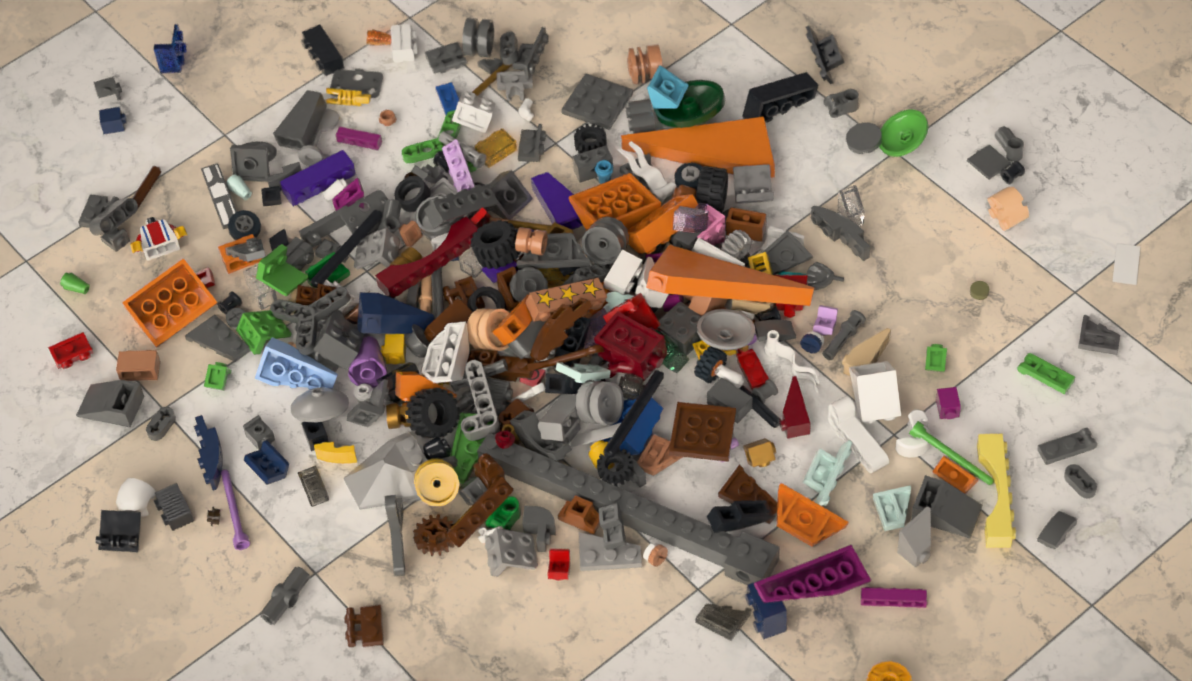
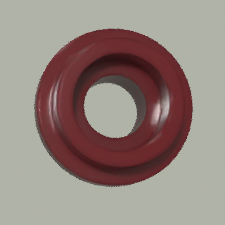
M501 431L495 435V442L498 447L507 449L515 442V436L509 431Z

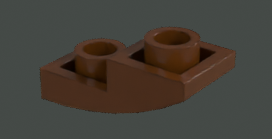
M318 284L317 288L298 285L295 303L309 306L337 287Z

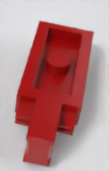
M737 349V363L751 390L753 391L754 388L764 385L769 377L754 350L749 349L743 352Z

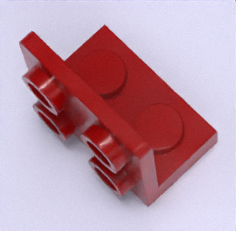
M641 293L612 308L603 316L607 323L618 311L647 328L652 327L656 329L661 325Z

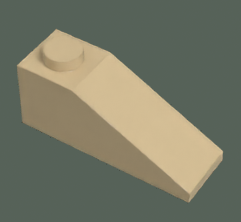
M886 328L854 347L849 355L846 354L842 361V365H844L843 373L850 376L849 367L877 363L890 341L891 329Z

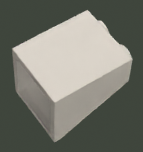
M888 361L849 367L857 413L862 422L871 424L879 419L894 420L897 416H901L896 370Z

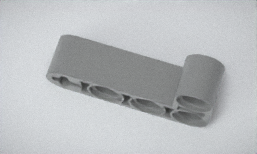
M471 360L466 364L465 371L478 414L465 418L461 422V429L466 439L475 441L485 438L488 433L493 435L498 433L500 422L481 362ZM475 371H477L479 377L475 378ZM479 387H484L483 390L477 391ZM484 404H489L488 407L481 408ZM489 421H494L493 424L486 425ZM470 427H475L474 430L467 431Z

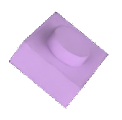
M820 305L813 332H817L820 335H832L836 326L838 309Z

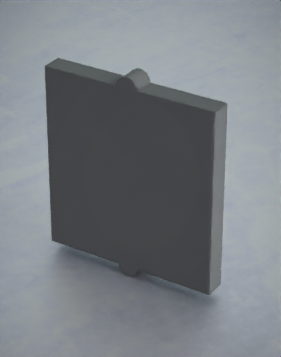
M990 144L980 151L977 150L974 155L967 159V162L988 180L1000 174L1003 169L1011 165V162Z

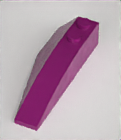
M851 544L755 582L754 586L765 603L840 595L872 580Z

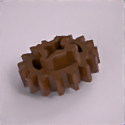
M437 514L436 518L429 515L428 520L422 518V524L417 523V529L413 530L414 543L417 545V549H422L423 554L429 551L431 556L435 552H438V555L441 556V551L443 550L448 553V547H454L455 545L446 533L454 525V522L452 520L448 522L447 516L441 519L440 514Z

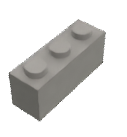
M561 394L543 418L539 420L538 429L541 432V439L564 441L580 421L576 410L577 395Z

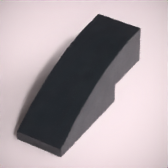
M766 500L734 501L731 506H714L706 517L714 533L751 527L772 519L774 515Z

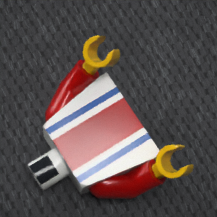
M150 217L146 220L147 225L141 226V234L130 245L132 253L144 251L148 261L180 250L178 240L188 234L184 226L176 227L168 224L166 220L157 221L155 217Z

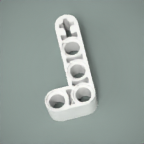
M844 396L830 404L828 420L831 427L844 443L848 440L852 442L850 449L869 473H873L888 465L889 459L885 451L855 417V406L851 398Z

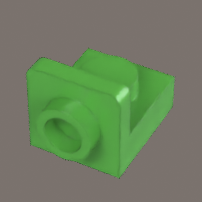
M931 344V347L927 346L925 371L945 372L947 348H943V345Z
M215 362V365L208 364L204 387L224 391L228 373L231 374L232 370L226 367L227 364Z

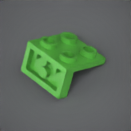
M281 244L259 261L256 279L282 295L288 296L298 288V285L303 284L308 279V275L286 262L287 247Z
M271 310L243 313L236 328V331L254 355L261 353L266 340H270L272 337L275 339L289 338L292 335L282 319L276 318Z

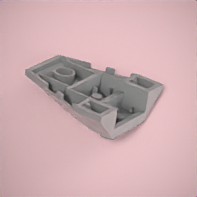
M406 432L386 442L345 476L344 481L360 510L385 506V496L396 495V498H402L403 501L412 499L420 501L421 499L417 495L414 485V475L418 467L427 459L415 437Z

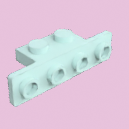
M850 440L840 447L836 458L819 449L803 480L804 484L819 493L815 503L825 507L830 500L828 495L837 485L836 478L844 469L843 462L852 451L850 449L852 445Z

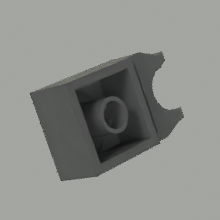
M337 309L332 312L323 325L313 350L347 370L359 353L365 333L359 332L357 324L348 322L343 317L342 312Z

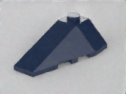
M360 292L357 330L361 333L411 334L413 332V324L418 325L425 331L427 326L434 321L433 314L383 294Z

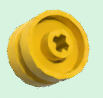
M434 458L425 461L418 467L414 475V485L417 495L423 502L430 506H442L455 498L459 490V479L450 463L443 459ZM435 480H439L440 484L437 485L435 483V485H433V482Z

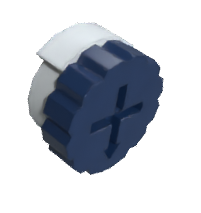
M811 331L802 337L800 345L806 352L817 353L824 344V337Z

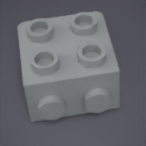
M387 228L365 236L357 245L354 267L361 269L378 261L385 267L390 266V263L398 257L400 239Z
M496 528L489 538L486 539L485 549L488 554V566L490 567L491 576L498 577L507 566L530 570L537 568L534 541L531 534Z

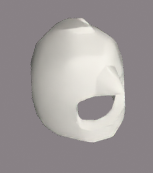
M128 478L118 492L116 505L120 511L141 512V516L149 515L147 504L150 499H154V492L157 491L142 480Z

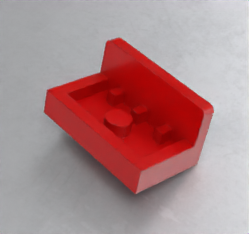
M84 332L48 347L58 369H67L73 365V362L78 360L85 361L93 354V349Z

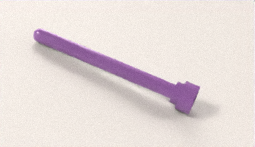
M224 469L221 471V476L235 531L233 545L236 550H243L250 546L248 535L242 529L229 471Z

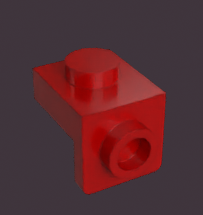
M551 548L549 551L548 579L557 581L568 580L570 550Z

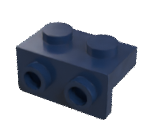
M267 440L263 441L260 450L248 453L244 457V462L266 485L286 478L289 462Z

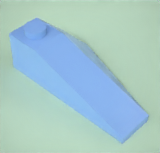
M272 337L265 346L255 379L272 386L306 387L309 390L319 387L333 389L338 374L308 355L300 354L298 349L290 344Z

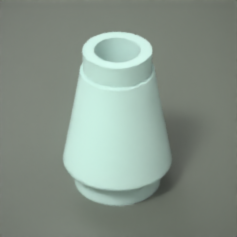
M232 175L226 181L228 190L244 200L251 197L252 192L241 176Z

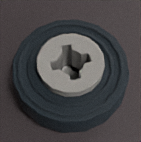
M685 163L679 166L674 175L676 186L686 185L697 190L699 175L703 167L696 163Z

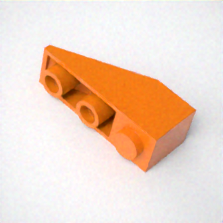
M529 295L492 331L504 346L513 342L533 320L525 303Z
M396 372L395 395L401 398L402 401H411L410 397L414 396L417 391L431 388L448 390L447 393H452L454 395L453 398H457V394L451 390L431 382L417 372Z

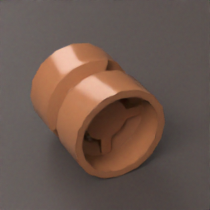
M520 227L516 236V251L524 253L531 251L532 254L544 255L548 240L547 231L535 230L532 232L530 228Z

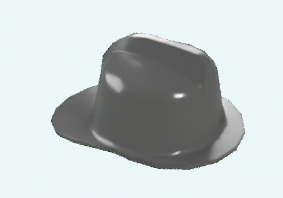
M413 324V332L405 340V344L415 356L425 358L430 342L424 335L425 331L418 325Z

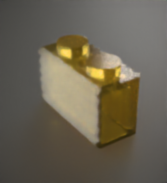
M503 128L493 132L489 137L479 141L474 146L477 152L486 155L485 166L487 168H490L517 150L516 140Z

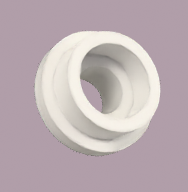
M361 384L355 388L354 396L361 402L370 401L373 388L368 384Z

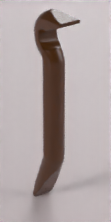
M593 345L586 349L548 360L527 364V368L530 372L557 365V362L565 363L594 353H604L605 351L602 346Z

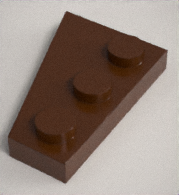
M739 464L718 492V497L730 504L734 501L766 500L774 517L765 522L771 524L777 515V502L766 490H762L756 484V480L749 476Z

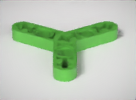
M456 110L449 111L446 114L439 135L444 131L452 130L454 132L450 135L457 139L462 124L456 122L452 124L451 122ZM436 138L406 146L401 151L402 159L410 164L434 158L437 152L443 151L442 147L445 144ZM425 148L432 149L430 152H423ZM466 161L470 172L477 170L471 162Z

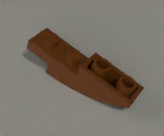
M580 298L571 307L562 304L555 310L537 335L530 353L531 358L537 361L544 360L550 355L549 352L554 348L560 347L568 337L564 330L570 329L579 317L581 318L588 314L589 309L593 306L591 302Z
M469 349L467 363L471 360H477L481 362L482 366H486L505 359L508 371L493 375L491 378L516 382L517 378H532L534 371L529 372L527 364L536 363L535 359L500 356L498 351Z

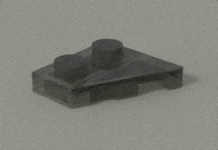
M705 604L696 616L695 623L732 641L750 617L752 609L745 608V611L732 610V606Z

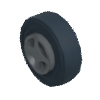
M237 211L229 219L228 231L234 240L253 234L254 238H257L260 234V219L251 211Z

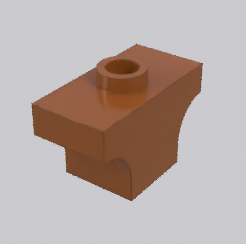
M576 495L572 501H566L558 514V520L593 535L600 526L599 513L594 509L593 503Z

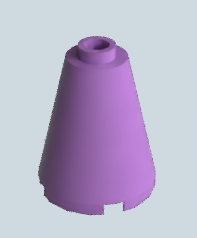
M368 336L363 338L359 353L349 366L348 376L356 386L368 384L372 388L377 387L378 383L376 380L387 374L379 343L374 337Z

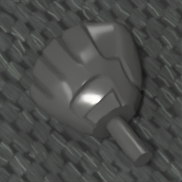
M819 262L811 265L806 273L808 275L807 284L808 286L815 287L814 290L827 287L833 280L844 281V277L834 275L830 268Z

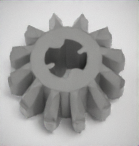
M735 230L725 238L721 250L740 261L741 258L743 259L748 254L753 241L747 233Z

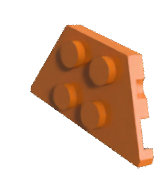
M780 483L778 487L777 527L811 547L847 527L848 521Z

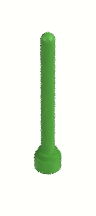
M917 421L909 432L914 438H922L986 484L992 485L994 483L992 477L926 432L927 429L924 428L921 422Z

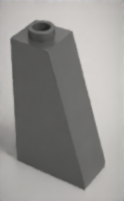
M307 90L277 127L273 134L279 146L300 150L303 146L311 145L327 107L320 92Z

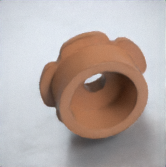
M384 110L380 113L379 122L384 124V126H391L396 122L395 114L391 110Z

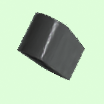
M132 198L117 200L90 222V232L95 236L111 233L135 214L138 208L137 202Z

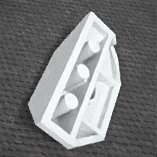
M466 322L448 323L444 330L433 339L427 349L421 371L422 376L433 383L463 379L470 352Z

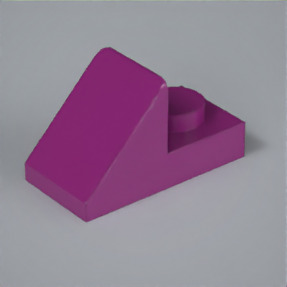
M359 178L352 181L332 199L335 211L346 205L349 207L364 197V191ZM361 203L359 207L364 209V203Z

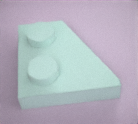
M557 362L556 365L557 371L574 378L578 383H585L588 380L601 381V379L610 377V370L599 365L574 363L572 368L562 362Z
M911 485L873 494V500L884 531L904 527Z

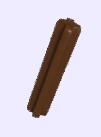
M152 166L132 197L137 202L138 208L161 174L159 167Z

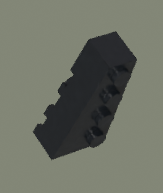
M807 72L751 88L748 92L742 117L744 119L764 117V120L768 123L773 120V116L779 113L783 115L791 107L797 108L815 99L819 84Z

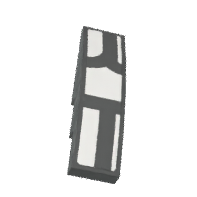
M216 163L201 168L222 228L226 229L228 228L229 219L237 211L219 164Z

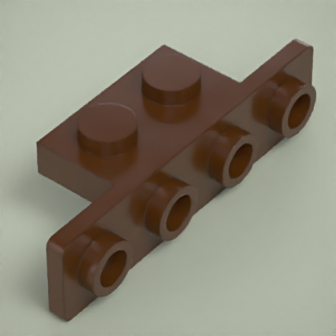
M500 476L447 531L446 535L457 547H461L514 491L511 485Z

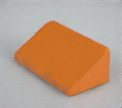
M945 456L942 457L932 471L965 494L979 480Z

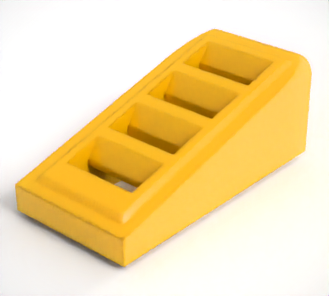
M766 252L748 257L750 269L759 271L766 268V271L762 272L773 275L769 256ZM765 263V265L756 267L758 264Z

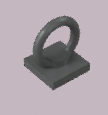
M260 141L248 142L242 145H231L230 153L233 175L241 176L243 181L267 182L266 177L270 176L269 162L276 157V148L270 143Z

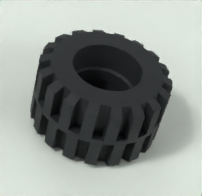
M704 166L699 175L696 201L702 212L707 205H710L722 213L728 190L727 169Z
M502 220L486 223L483 227L477 229V232L472 235L473 237L470 240L471 247L479 264L484 268L487 267V269L504 267L512 263L514 259H517L518 254L521 253L516 251L515 248L517 236L515 227L508 221L502 222Z
M441 388L422 389V391H417L414 396H411V402H408L406 406L408 411H405V415H408L406 421L411 424L410 429L415 430V434L421 435L423 438L447 436V433L453 432L452 427L457 426L456 420L460 418V415H458L460 408L456 406L458 402L456 399H453L454 395L452 393H447L448 390ZM431 403L437 409V418L434 423H432L428 415Z

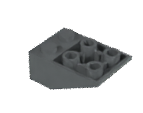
M117 380L91 384L76 417L131 427L144 399L140 383Z
M925 475L913 506L911 520L928 506L931 509V527L970 539L982 509V504L949 483Z

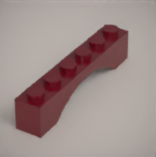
M465 216L451 225L443 243L428 256L407 264L390 265L376 274L377 286L387 296L392 298L400 296L404 291L415 286L419 281L430 276L434 271L447 265L448 262L461 256L466 250L471 248L470 240L478 228Z

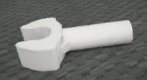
M540 383L511 399V401L518 398L524 402L545 391V385Z

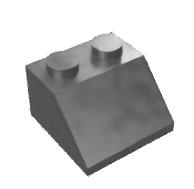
M512 170L500 173L489 184L499 202L491 211L503 219L511 220L533 199Z

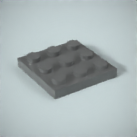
M585 73L561 109L562 114L610 130L633 95V89Z

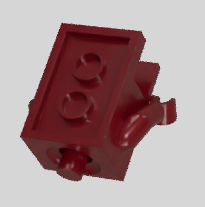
M618 311L594 337L595 343L602 346L605 351L604 353H598V356L610 362L608 364L609 368H607L610 370L609 378L614 377L617 373H625L645 381L656 368L661 367L663 359L667 356L664 336L657 333L654 328H647Z

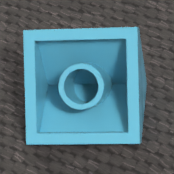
M661 65L657 68L647 87L653 109L677 108L689 85Z

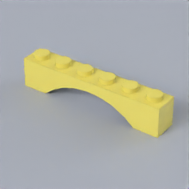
M978 434V462L993 478L998 495L997 504L985 523L986 548L1011 547L1012 539H1016V529L1011 524V522H1014V510H1010L1012 492H1008V487L1011 486V478L1006 473V470H1009V459L1005 458L1007 442H1003V434Z

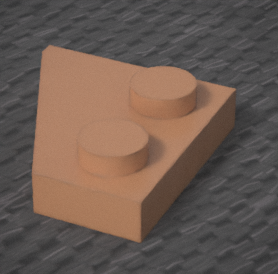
M653 435L637 463L645 473L654 476L683 457L670 456V441Z

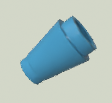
M607 160L599 161L595 167L600 184L611 180L613 166Z

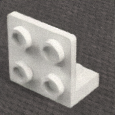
M462 92L452 121L486 133L495 103L489 98L477 97L472 92Z

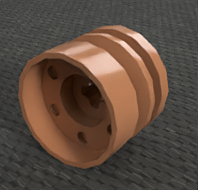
M658 44L646 46V54L642 53L640 47H637V55H635L633 48H628L627 66L633 85L638 84V76H640L643 84L646 81V75H649L651 80L659 65L663 67Z

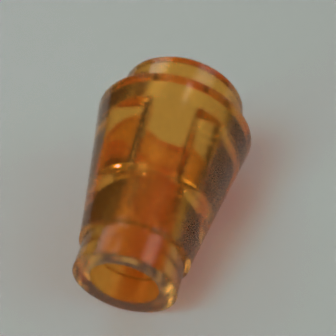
M375 29L368 30L366 44H370V46L391 45V34Z

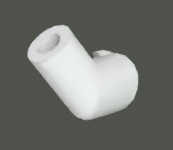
M528 98L524 100L519 108V114L523 119L531 121L534 117V114L530 112L533 102Z

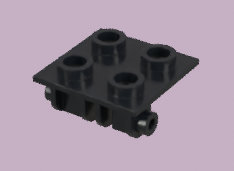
M101 510L100 532L95 540L96 544H99L98 550L138 552L141 512Z

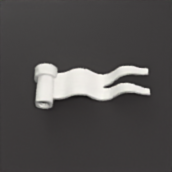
M632 141L629 142V145L638 155L640 167L637 165L632 154L621 148L617 149L628 159L633 173L645 179L652 191L651 193L661 203L664 202L665 198L673 194L676 185L673 182L667 184L661 172L646 162L643 151Z
M769 331L764 345L765 354L770 357L779 355L790 360L793 376L812 381L815 391L818 393L819 389L816 382L820 384V380L818 379L817 372L811 367L797 365L795 363L794 350L779 342V333L777 331ZM799 372H810V373H812V374L815 376V379H814V377H813L812 375H810V374L799 373Z

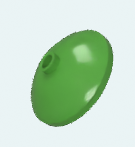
M912 109L893 115L881 128L882 143L879 146L886 155L892 157L911 153L921 145L927 135V118L920 111Z

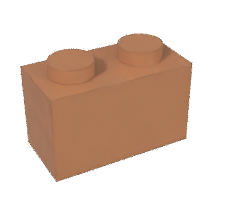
M157 350L119 351L116 371L120 380H158L161 361Z

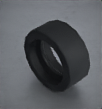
M418 176L405 178L397 185L394 192L395 200L399 201L402 204L401 208L407 212L417 211L421 202L431 196L430 188ZM421 187L416 197L404 201L409 191Z
M486 286L478 288L470 296L467 307L474 312L478 309L476 306L477 298L487 296L495 302L496 309H505V300L502 294L497 289Z

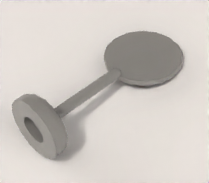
M325 110L316 131L313 145H306L300 149L298 158L304 165L312 166L323 160V153L317 147L322 132L328 131L338 124L339 115L336 111Z

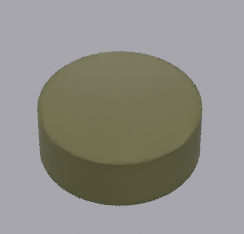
M983 281L972 283L970 295L976 300L986 299L989 295V285Z

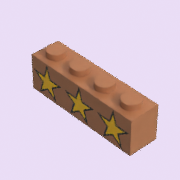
M599 278L531 292L525 303L533 321L544 322L562 304L571 307L580 298L589 300L593 305L590 309L597 310L603 306L607 295Z

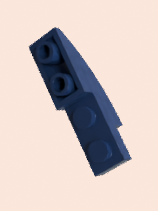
M200 415L195 417L197 425L194 426L197 437H202V440L199 441L202 449L198 450L200 458H197L200 469L205 468L206 473H203L206 485L210 484L214 491L217 490L223 467L222 448L216 428L207 429L203 416Z

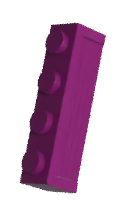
M340 126L336 132V140L339 143L372 150H379L382 144V138L379 134Z

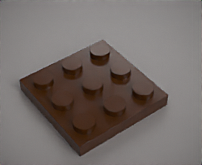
M677 402L669 455L729 462L736 408Z

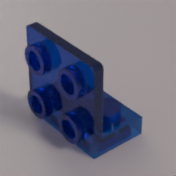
M174 24L172 44H154V53L160 73H181L182 65L185 64L184 53H186L187 47L186 43H183V31L179 29L178 24Z

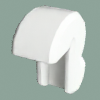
M918 409L910 412L908 415L910 420L908 422L909 430L911 431L917 421H919L927 429L926 432L931 434L928 428L927 414ZM906 437L896 440L895 450L904 457H918L929 450L930 443L922 438Z

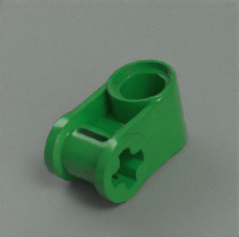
M513 496L507 497L487 518L486 527L494 529L502 526L503 529L510 530L521 517L518 499Z

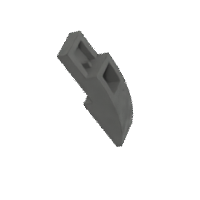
M815 205L811 207V221L814 225H818L827 237H830L834 242L840 238L842 243L850 247L854 255L859 256L863 261L870 257V245L864 240L863 229L837 212Z

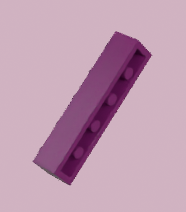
M882 587L861 588V606L926 608L927 590L909 588L886 589Z

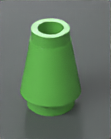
M66 272L60 281V286L64 290L86 294L90 287L89 284L72 272Z

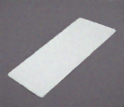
M1116 244L1113 282L1137 285L1140 246Z
M621 423L576 434L571 447L610 438Z

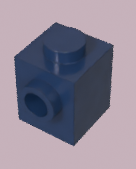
M120 107L99 110L100 125L104 135L125 131L124 124L127 123L125 113L121 112Z

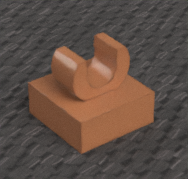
M410 221L407 225L403 224L399 228L403 241L408 247H412L423 236L415 221Z

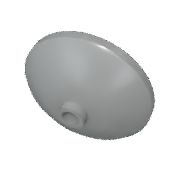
M717 309L705 313L699 319L697 333L711 347L721 350H736L748 345L753 340L755 325L748 316L741 312L730 309Z
M326 387L310 389L299 395L292 402L290 407L291 414L294 418L304 422L331 420L340 416L348 409L349 399L347 395L336 389Z

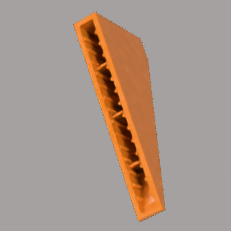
M764 117L621 135L622 149L625 151L636 153L629 145V142L632 141L641 148L644 155L650 154L652 157L684 164L696 163L702 167L725 168L729 174H733V168L738 166L770 165L771 178L775 177V164Z
M669 245L651 268L646 287L667 294L805 306L811 305L815 287L673 245Z

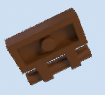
M472 276L455 281V288L450 289L449 286L443 287V296L449 305L455 301V297L460 296L461 301L466 306L470 296L478 289ZM482 296L476 300L478 309L485 308Z
M381 605L360 607L359 615L354 614V608L348 607L344 616V623L347 624L345 639L347 640L348 647H355L358 640H362L363 647L384 645ZM355 624H361V631L355 630Z

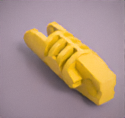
M326 88V93L338 95V99H326V104L362 106V104H369L371 102V95L362 94V91Z

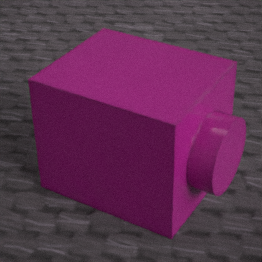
M957 387L937 389L936 404L940 419H954L960 416L961 405Z

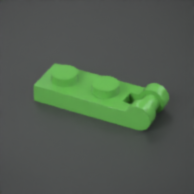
M1028 353L1024 358V362H1021L1017 367L1019 373L1027 374L1064 395L1075 381V376L1031 353Z

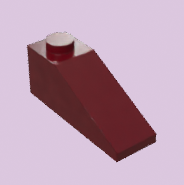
M797 376L792 377L783 409V419L780 420L781 431H785L787 439L810 434L811 423Z

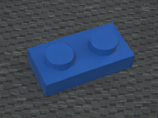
M450 82L436 86V93L445 115L449 111L456 110L459 98L453 83Z

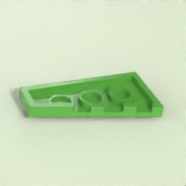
M460 413L450 455L455 456L458 460V466L454 467L457 473L459 484H464L469 479L474 469L473 465L479 460L477 450L485 439L470 441L466 439L461 429V422L465 418L476 414ZM489 421L486 425H491L494 421ZM470 427L467 431H472L475 427Z

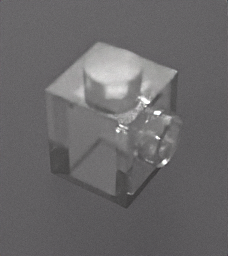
M471 247L459 258L462 272L476 279L482 272L481 269L483 267L479 264Z

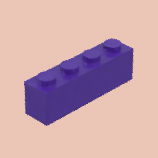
M341 150L280 181L283 194L294 207L325 191L337 179L341 180L343 178L345 181L355 176L356 172L352 160L344 150Z

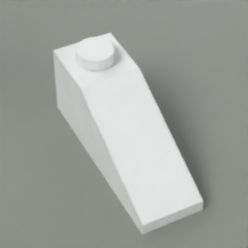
M648 257L638 278L635 293L636 295L641 293L649 306L661 308L669 294L646 288L649 272L654 266L652 258Z

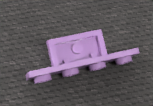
M456 139L442 147L450 169L449 174L454 180V187L458 192L463 189L471 190L475 184L460 143Z

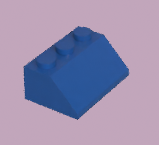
M638 397L624 400L621 417L613 425L623 421ZM652 397L619 447L621 452L625 449L627 453L629 452L633 456L640 454L644 450V444L652 435V429L660 420V414L664 409ZM612 437L602 440H604V442H609Z

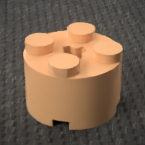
M1013 186L1006 187L988 198L991 207L988 210L989 214L993 219L997 218L999 220V225L1004 231L1029 217L1027 205L1023 207L1021 203L1024 200L1023 197Z

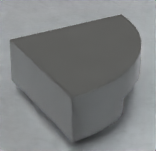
M494 58V60L482 59L478 62V66L490 75L503 64L502 60Z

